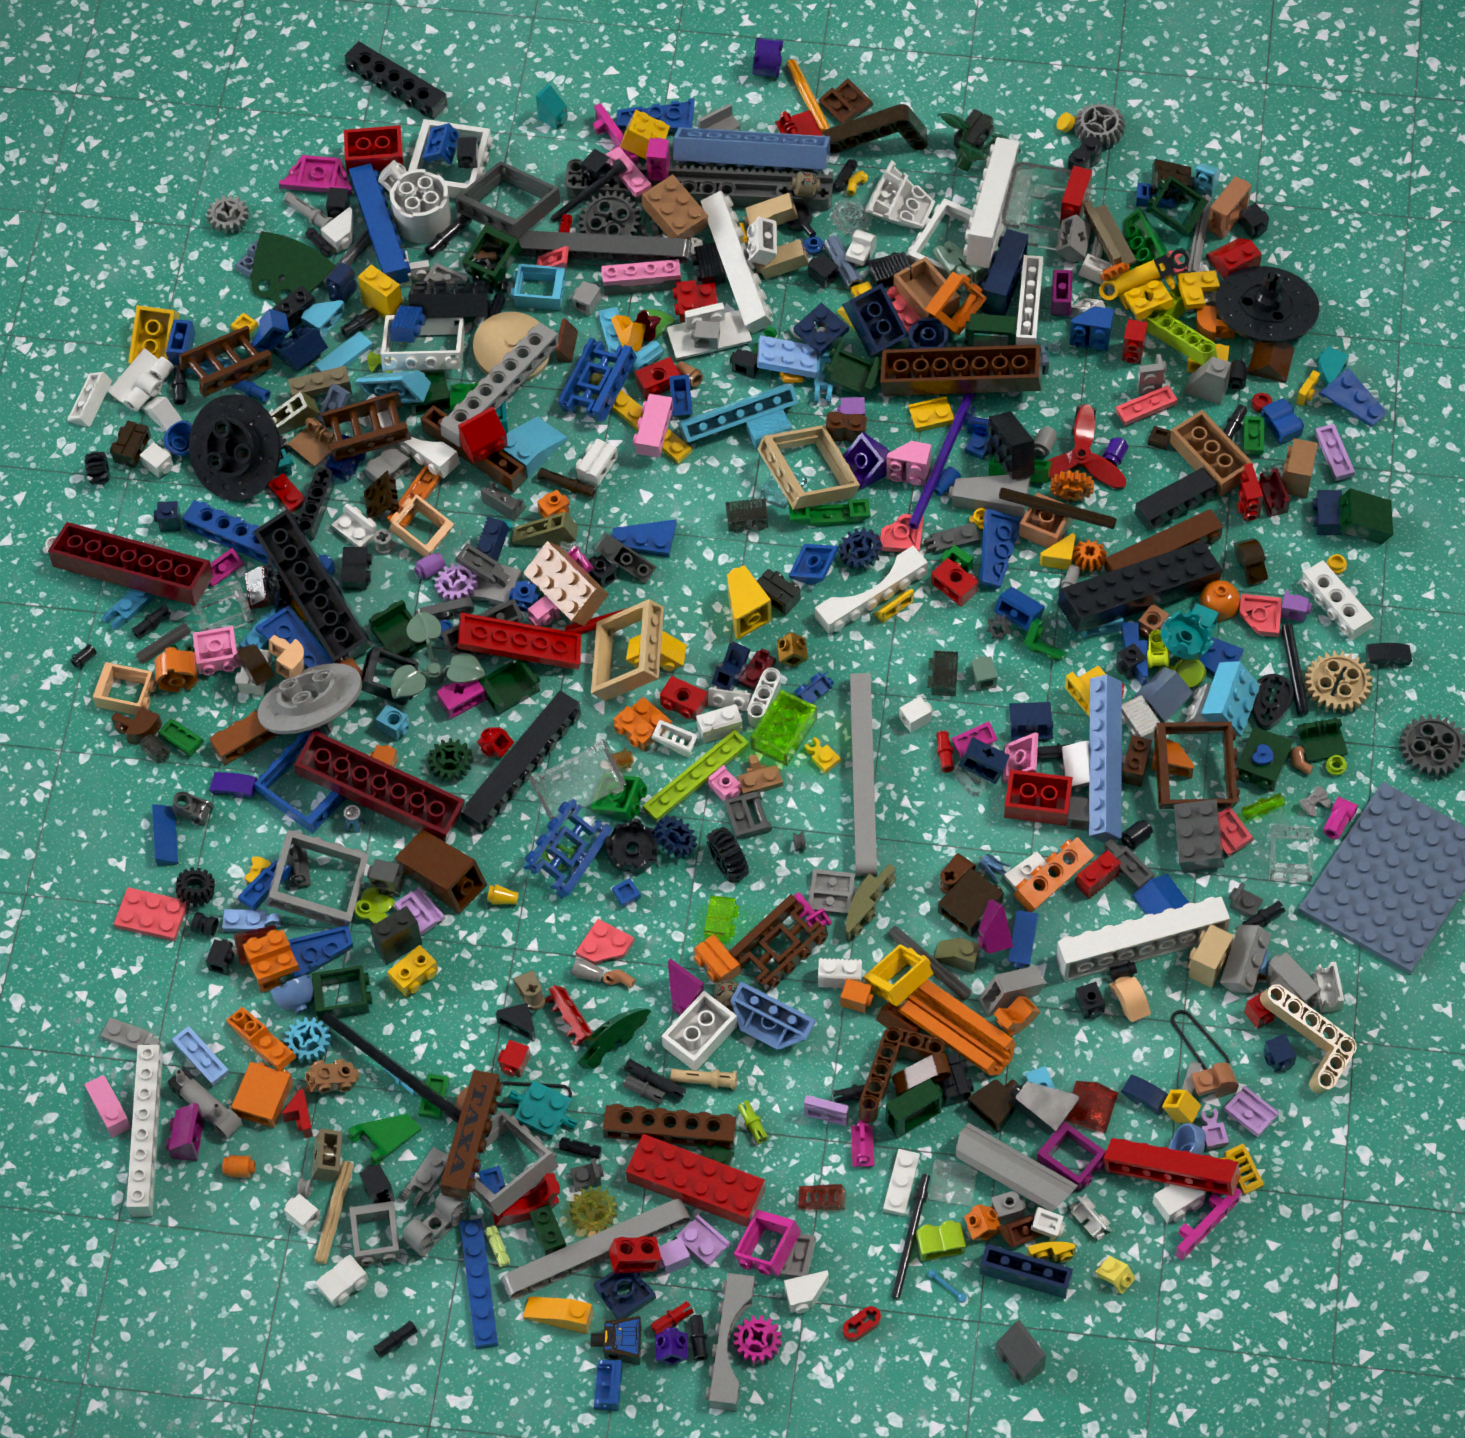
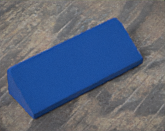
M152 804L154 848L157 866L178 864L176 814L172 811V806Z

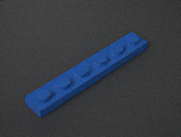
M482 1218L460 1221L476 1349L498 1346Z

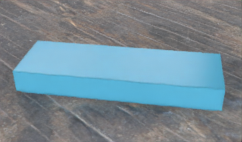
M359 331L315 364V369L321 372L341 366L347 367L372 348L373 344Z

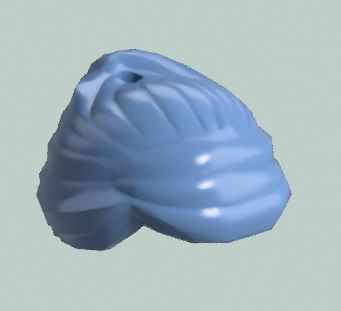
M1183 1124L1175 1133L1169 1148L1202 1155L1206 1142L1205 1131L1195 1124Z

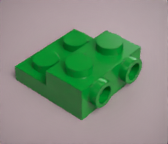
M604 774L590 810L595 814L612 815L615 820L630 821L635 815H639L641 798L646 797L647 787L640 777Z

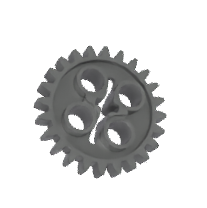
M606 191V196H602L599 193L598 199L592 196V203L586 201L588 208H581L583 214L579 215L581 221L578 222L581 233L610 235L611 232L618 231L616 235H638L636 229L641 227L639 223L641 221L640 212L636 208V203H631L630 197L625 199L624 193L620 194L619 197L616 191H614L612 196H610L608 191ZM610 208L608 211L602 212V209ZM627 215L624 219H619V216ZM601 224L599 228H593L594 225Z
M1429 714L1428 719L1425 720L1421 715L1419 722L1413 719L1412 725L1407 723L1406 730H1402L1399 739V751H1402L1401 758H1406L1405 765L1412 764L1411 771L1416 768L1419 769L1418 775H1421L1424 771L1428 778L1431 773H1434L1435 778H1438L1439 773L1446 777L1447 770L1453 774L1455 768L1459 769L1461 762L1464 763L1465 734H1460L1462 728H1454L1455 721L1450 724L1447 723L1448 717L1442 721L1440 720V715L1433 719L1431 714Z

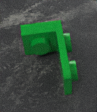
M1038 618L1033 620L1024 645L1029 646L1028 648L1034 652L1041 651L1046 653L1047 657L1053 660L1063 659L1067 654L1066 651L1038 640L1042 638L1045 630L1043 628L1044 621Z

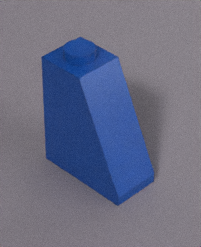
M1016 911L1012 935L1013 947L1010 948L1008 959L1009 962H1013V967L1025 968V964L1030 965L1039 920V914Z

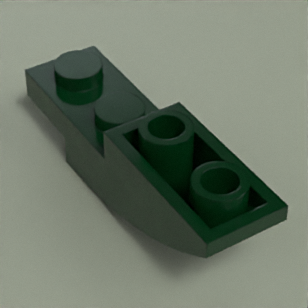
M637 1008L628 1010L603 1023L585 1040L590 1048L577 1063L583 1069L598 1067L602 1062V1057L615 1047V1043H626L633 1038L636 1029L647 1021V1016L651 1013L650 1009Z

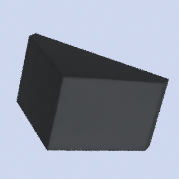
M528 1003L497 1010L495 1013L497 1023L533 1042L535 1041V1030Z

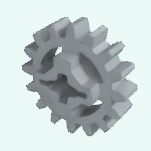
M223 195L222 200L216 198L215 204H209L210 209H207L208 223H210L211 228L216 227L217 232L222 229L224 234L228 230L234 233V229L241 230L240 225L247 224L246 220L249 219L248 206H246L244 200L240 201L238 196L233 199L232 195H229L228 198H225Z

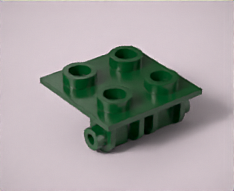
M1335 717L1333 719L1297 725L1307 762L1327 759L1334 755H1348L1340 728L1342 727L1341 719Z

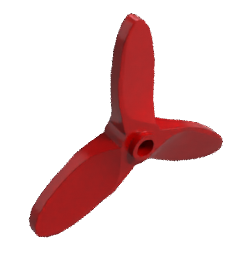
M1089 404L1083 405L1078 412L1074 429L1075 447L1073 450L1047 460L1052 462L1049 479L1054 478V474L1060 475L1061 471L1067 472L1076 467H1084L1092 477L1101 483L1115 489H1123L1126 487V479L1123 473L1107 459L1092 453L1090 450L1095 434L1094 411Z

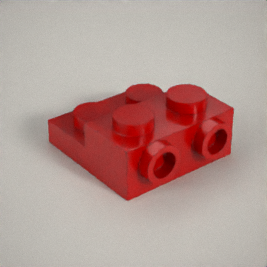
M696 280L676 282V287L673 288V297L678 299V303L674 304L675 315H679L680 323L685 322V311L717 304L715 283L696 284Z
M1249 463L1244 464L1243 473L1240 475L1241 484H1239V502H1237L1238 513L1242 514L1244 521H1253L1260 518L1263 494L1253 464Z

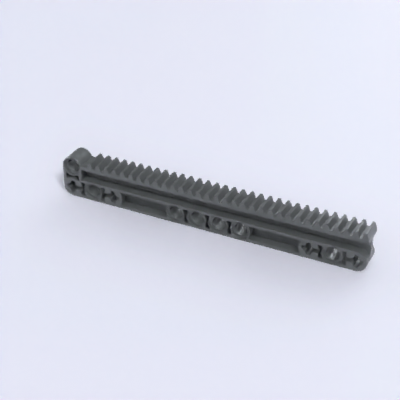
M572 159L567 164L565 184L566 193L570 199L575 198L594 183L582 176L581 163L583 161L580 159ZM638 163L636 167L648 179L647 163L644 167ZM670 164L668 177L673 174L700 206H702L701 200L719 191H722L725 196L731 198L733 202L732 207L746 208L787 193L790 194L794 203H805L810 207L811 211H827L832 206V172L825 175L824 171H822L818 175L814 171L813 173L816 174L817 179H820L819 192L812 198L796 196L794 189H791V179L797 175L793 170L789 174H787L786 170L779 173L778 169L774 173L768 169L765 173L763 168L759 172H756L755 168L751 172L747 168L741 171L740 167L736 171H733L732 167L728 171L725 170V167L718 170L717 166L713 170H710L709 166L703 170L702 166L695 169L694 165L690 169H687L686 165L680 169L677 164L675 168H672ZM615 175L585 199L592 200V196L598 199L599 193L602 196H606V191L612 196L614 191H616L618 197L624 193L625 199L630 197L631 202L641 203L642 195L636 198L618 176ZM648 180L651 183L652 187L662 182Z

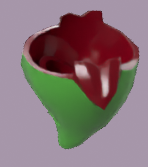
M645 309L637 314L636 320L633 323L645 324L646 328L643 338L646 341H655L675 320L672 316L661 310Z

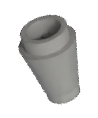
M576 958L571 975L576 976L575 978L600 982L604 970L583 958L582 960Z

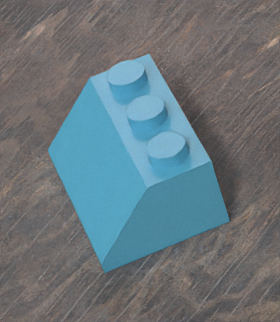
M421 371L375 373L356 380V383L369 396L374 394L378 397L398 391L402 403L424 402L431 384Z

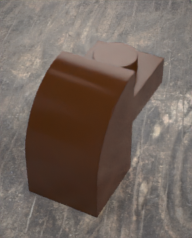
M141 707L133 720L117 712L111 718L114 729L120 734H125L128 743L134 745L144 744L152 740L162 726L160 715Z

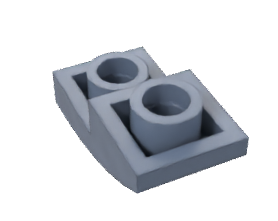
M259 238L247 248V254L235 264V270L249 278L252 277L254 257Z

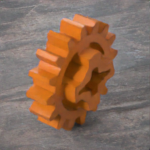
M1071 470L1067 472L1061 471L1060 475L1054 474V478H1051L1050 492H1053V496L1058 495V499L1063 498L1066 501L1073 499L1074 502L1077 500L1083 501L1084 497L1090 498V494H1093L1094 480H1092L1091 476L1086 477V473H1079V471H1075V473H1072Z

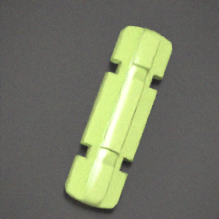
M496 1226L487 1227L485 1233L499 1267L508 1266L510 1259L508 1254H506V1249Z

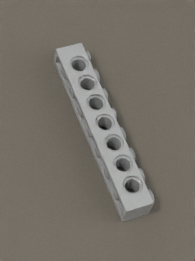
M540 322L535 327H532L527 335L517 342L515 348L510 353H506L503 360L498 365H495L485 378L479 381L478 386L473 391H469L466 398L461 403H458L448 416L442 419L440 423L441 436L461 447L458 425L492 406L496 411L558 347V333Z

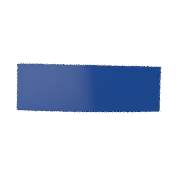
M1122 622L1121 640L1123 649L1131 644H1136L1145 656V661L1136 665L1135 677L1144 686L1148 679L1147 640H1139V623Z

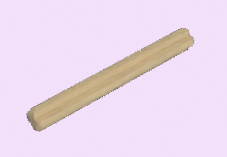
M343 1161L315 1255V1262L318 1264L327 1263L354 1168L352 1162Z

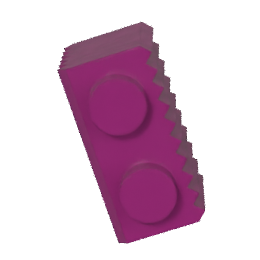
M1055 269L1053 271L1052 315H1071L1073 275L1071 270Z

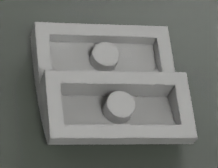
M501 565L504 569L503 572L510 576L506 587L496 582L492 584L478 576L479 588L474 589L475 595L469 594L470 599L489 601L492 605L496 606L509 601L511 587L515 588L516 581H519L522 571Z
M813 869L809 905L813 910L817 911L824 908L826 912L848 914L853 897L855 873Z

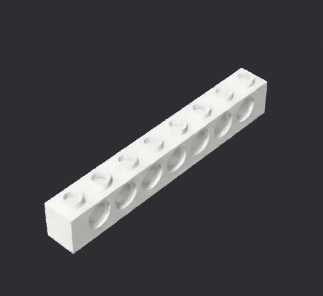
M138 1045L126 1205L130 1217L153 1216L163 1053L160 1045Z

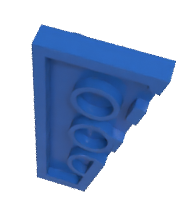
M987 509L984 512L980 585L995 589L1001 587L1008 568L1009 558L1012 556L1015 541L1019 536L1020 522L1023 518Z

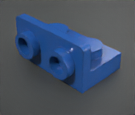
M450 123L431 128L423 159L426 162L443 159L447 164H452L460 133Z

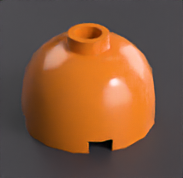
M1217 580L1204 587L1200 594L1199 604L1219 612L1217 622H1224L1225 619L1230 617L1232 619L1238 613L1240 596L1233 584Z

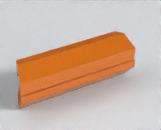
M928 979L911 993L898 1009V1012L935 1038L941 1039L945 1045L988 1075H1000L1004 1068L1012 1061L1015 1042L1012 1037Z

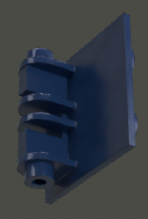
M1051 702L1009 703L1012 741L1035 732L1038 733V740L1053 739Z

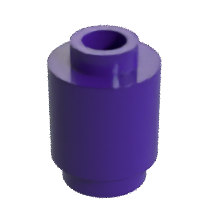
M1120 437L1112 438L1103 454V458L1117 467L1121 464L1129 449L1127 442Z

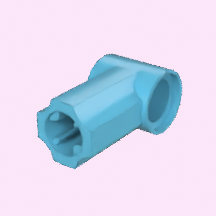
M652 340L638 352L634 351L637 359L631 372L635 374L634 371L649 366L664 355V350L657 341Z

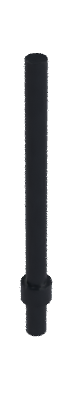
M922 1174L919 1188L916 1189L914 1195L915 1204L891 1296L896 1300H900L923 1205L927 1202L929 1194L927 1188L930 1175Z

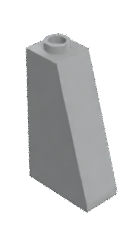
M1009 475L955 479L954 486H950L948 498H952L951 506L971 510H977L978 508L991 509L1023 518L1025 506L999 499V492L1001 488H1007L1028 494L1030 476L1014 480Z

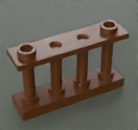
M247 325L179 354V363L182 371L191 367L200 378V393L203 397H206L271 369L272 354L268 349L260 353L257 352L250 343V330ZM242 345L251 357L241 360L233 349ZM225 352L234 364L224 368L215 356ZM208 360L217 371L207 375L199 363Z
M398 391L321 413L326 428L332 427L335 442L329 444L334 461L411 440L407 423H400L396 407L403 406ZM389 410L393 425L381 429L377 413ZM370 415L374 431L362 434L358 418ZM351 421L354 437L343 440L339 424Z

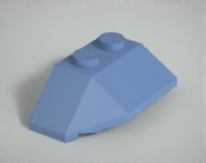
M740 981L731 998L740 1031L778 1051L806 1040L817 1021Z

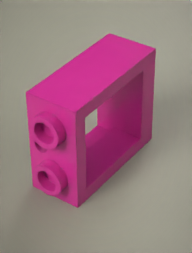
M757 1209L734 1252V1256L738 1260L739 1265L746 1270L752 1268L766 1276L770 1274L779 1276L801 1230L795 1220ZM765 1229L783 1234L770 1262L751 1256Z

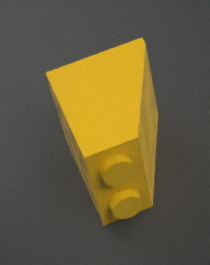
M745 565L732 569L727 574L728 598L735 638L739 640L772 621L771 599Z

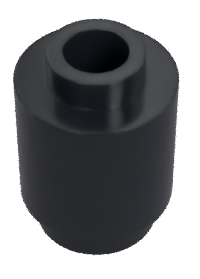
M1234 360L1231 362L1228 387L1232 390H1240L1246 386L1248 369L1243 361Z
M1146 820L1136 821L1122 832L1121 841L1124 846L1135 850L1151 837L1153 829Z

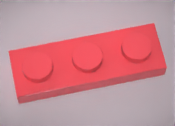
M1169 385L1116 406L1115 412L1123 425L1126 426L1176 405L1178 399Z

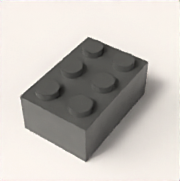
M1217 800L1174 804L1178 857L1182 872L1223 868L1224 857Z

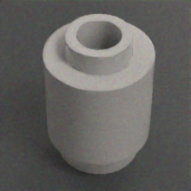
M1044 426L1038 431L1034 439L1035 455L1040 457L1049 455L1057 440V432L1053 428Z

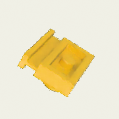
M947 396L908 405L916 432L953 423L954 416L947 401Z

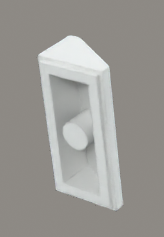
M1087 253L1079 275L1101 285L1106 280H1101L1099 275L1102 274L1104 269L1112 265ZM1112 285L1105 286L1107 288L1114 290V287Z

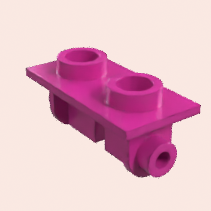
M859 1120L856 1125L851 1126L852 1167L874 1166L873 1125H868Z

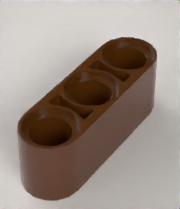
M936 1053L895 1073L891 1079L896 1096L899 1097L929 1078L934 1084H938L951 1076V1071L946 1054Z

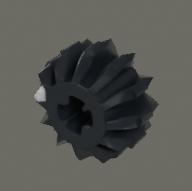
M98 451L86 454L84 461L89 483L91 485H100L109 482L110 469L106 454Z

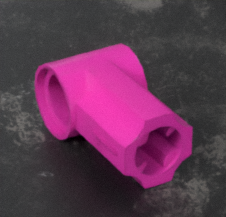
M1338 796L1331 810V815L1323 828V833L1333 840L1340 839L1348 822L1352 821L1358 805Z

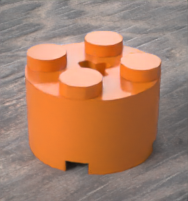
M169 647L165 649L164 653L156 657V684L159 685L161 690L179 692V688L186 687V690H189L197 684V666L194 652L181 651L174 647Z

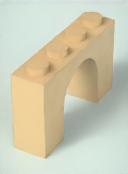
M789 193L746 207L747 216H744L748 227L759 216L776 221L777 226L798 219L795 203ZM799 239L777 246V255L767 265L755 263L758 273H762L766 280L807 266L809 262L806 249Z

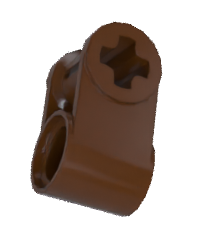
M957 853L940 873V890L947 894L971 868L975 871L976 864Z

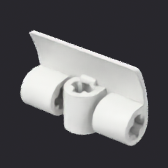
M143 349L109 389V393L131 410L138 412L151 396L155 397L161 391L162 382L173 371L174 366L166 358L160 357L158 359L148 350Z

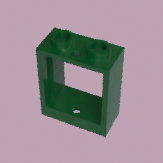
M1172 176L1165 179L1162 178L1156 187L1158 189L1157 193L1153 194L1147 202L1149 206L1146 211L1181 235L1190 234L1209 201ZM1168 187L1194 203L1182 225L1156 208Z
M485 224L462 260L465 272L470 276L474 277L476 275L485 283H493L498 286L522 248L518 239ZM487 241L506 249L494 271L474 262Z
M970 314V321H966L965 344H968V347L1016 345L1018 317ZM974 333L1008 335V337L974 335Z
M362 965L311 973L318 1021L323 1020L321 1019L322 1016L328 1011L338 1018L370 1013L369 1005L373 1004L371 991L367 992L366 988L367 985H370L368 972L364 973ZM359 980L362 1002L325 1007L323 986Z
M929 1078L886 1104L885 1122L897 1139L941 1113L943 1103L941 1087L937 1083L934 1084Z

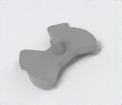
M1316 786L1314 792L1306 799H1301L1299 803L1308 815L1316 816L1315 804L1319 802L1328 809L1330 808L1331 800L1327 799L1328 795L1325 789L1321 786Z

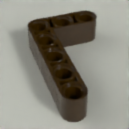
M898 104L834 126L825 131V136H830V153H838L897 132L901 134L914 150H923L928 145L927 128L906 104Z

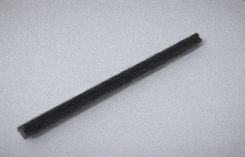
M330 1011L322 1016L321 1019H323L326 1025L458 1123L462 1110L459 1111L457 1107L455 1108L453 1104L451 1105V1102H447V1099H443V1096L441 1097L439 1093L437 1094L435 1090L433 1091L431 1087L429 1088L427 1084L425 1085L423 1081L421 1082L419 1078L417 1079L415 1075L413 1076L411 1072L409 1073L407 1069L405 1070L403 1066L401 1067L399 1063L397 1064L395 1060L393 1061L391 1057L389 1058L387 1054L385 1055L383 1051L381 1052L379 1048L377 1049L375 1045L373 1046L363 1036H359V1033H355L354 1029L351 1030L350 1026L347 1027L346 1023L341 1022L342 1020L338 1019Z

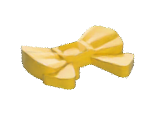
M257 856L252 857L253 865L250 872L245 876V881L250 884L261 873L262 869L268 868L271 865L269 860Z

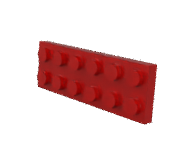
M461 612L459 617L458 649L579 670L581 634Z

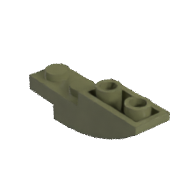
M888 864L877 878L868 874L856 891L846 920L847 941H850L853 937H858L866 922H871L876 916V903L881 899L883 891L887 887H892L895 883L896 868L891 864Z

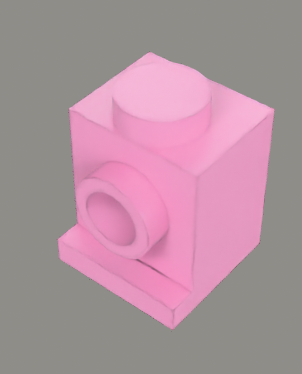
M546 595L528 608V621L531 625L543 627L549 625L554 618L557 620L561 618L560 609Z
M724 765L708 777L709 788L723 802L724 800L739 796L741 783L726 770Z

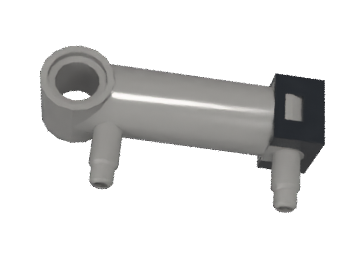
M184 1066L176 1070V1074L168 1080L170 1089L180 1099L184 1098L189 1104H199L203 1117L213 1125L223 1138L228 1139L243 1125L242 1120L237 1114L223 1106L195 1080L194 1075Z

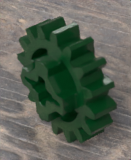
M449 738L447 743L442 739L440 746L434 744L435 750L429 751V769L433 771L434 777L440 775L441 781L448 778L449 782H452L454 777L459 781L461 774L466 777V770L472 769V751L468 749L466 743L461 745L460 739L453 742L452 738Z

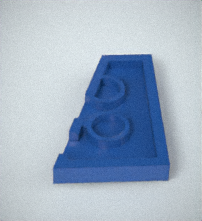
M1349 368L1318 393L1323 398L1326 397L1333 401V404L1346 409L1352 416L1370 427L1387 414L1386 410Z
M677 519L613 528L612 536L636 553L670 557Z

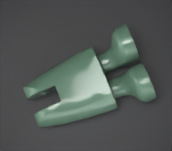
M945 242L944 247L939 245L933 249L934 255L949 275L952 272L958 275L963 273L971 279L970 284L973 282L976 285L981 284L986 279L987 270L984 267L966 264L967 256H963L964 250L953 242ZM962 285L957 289L959 292L966 291Z

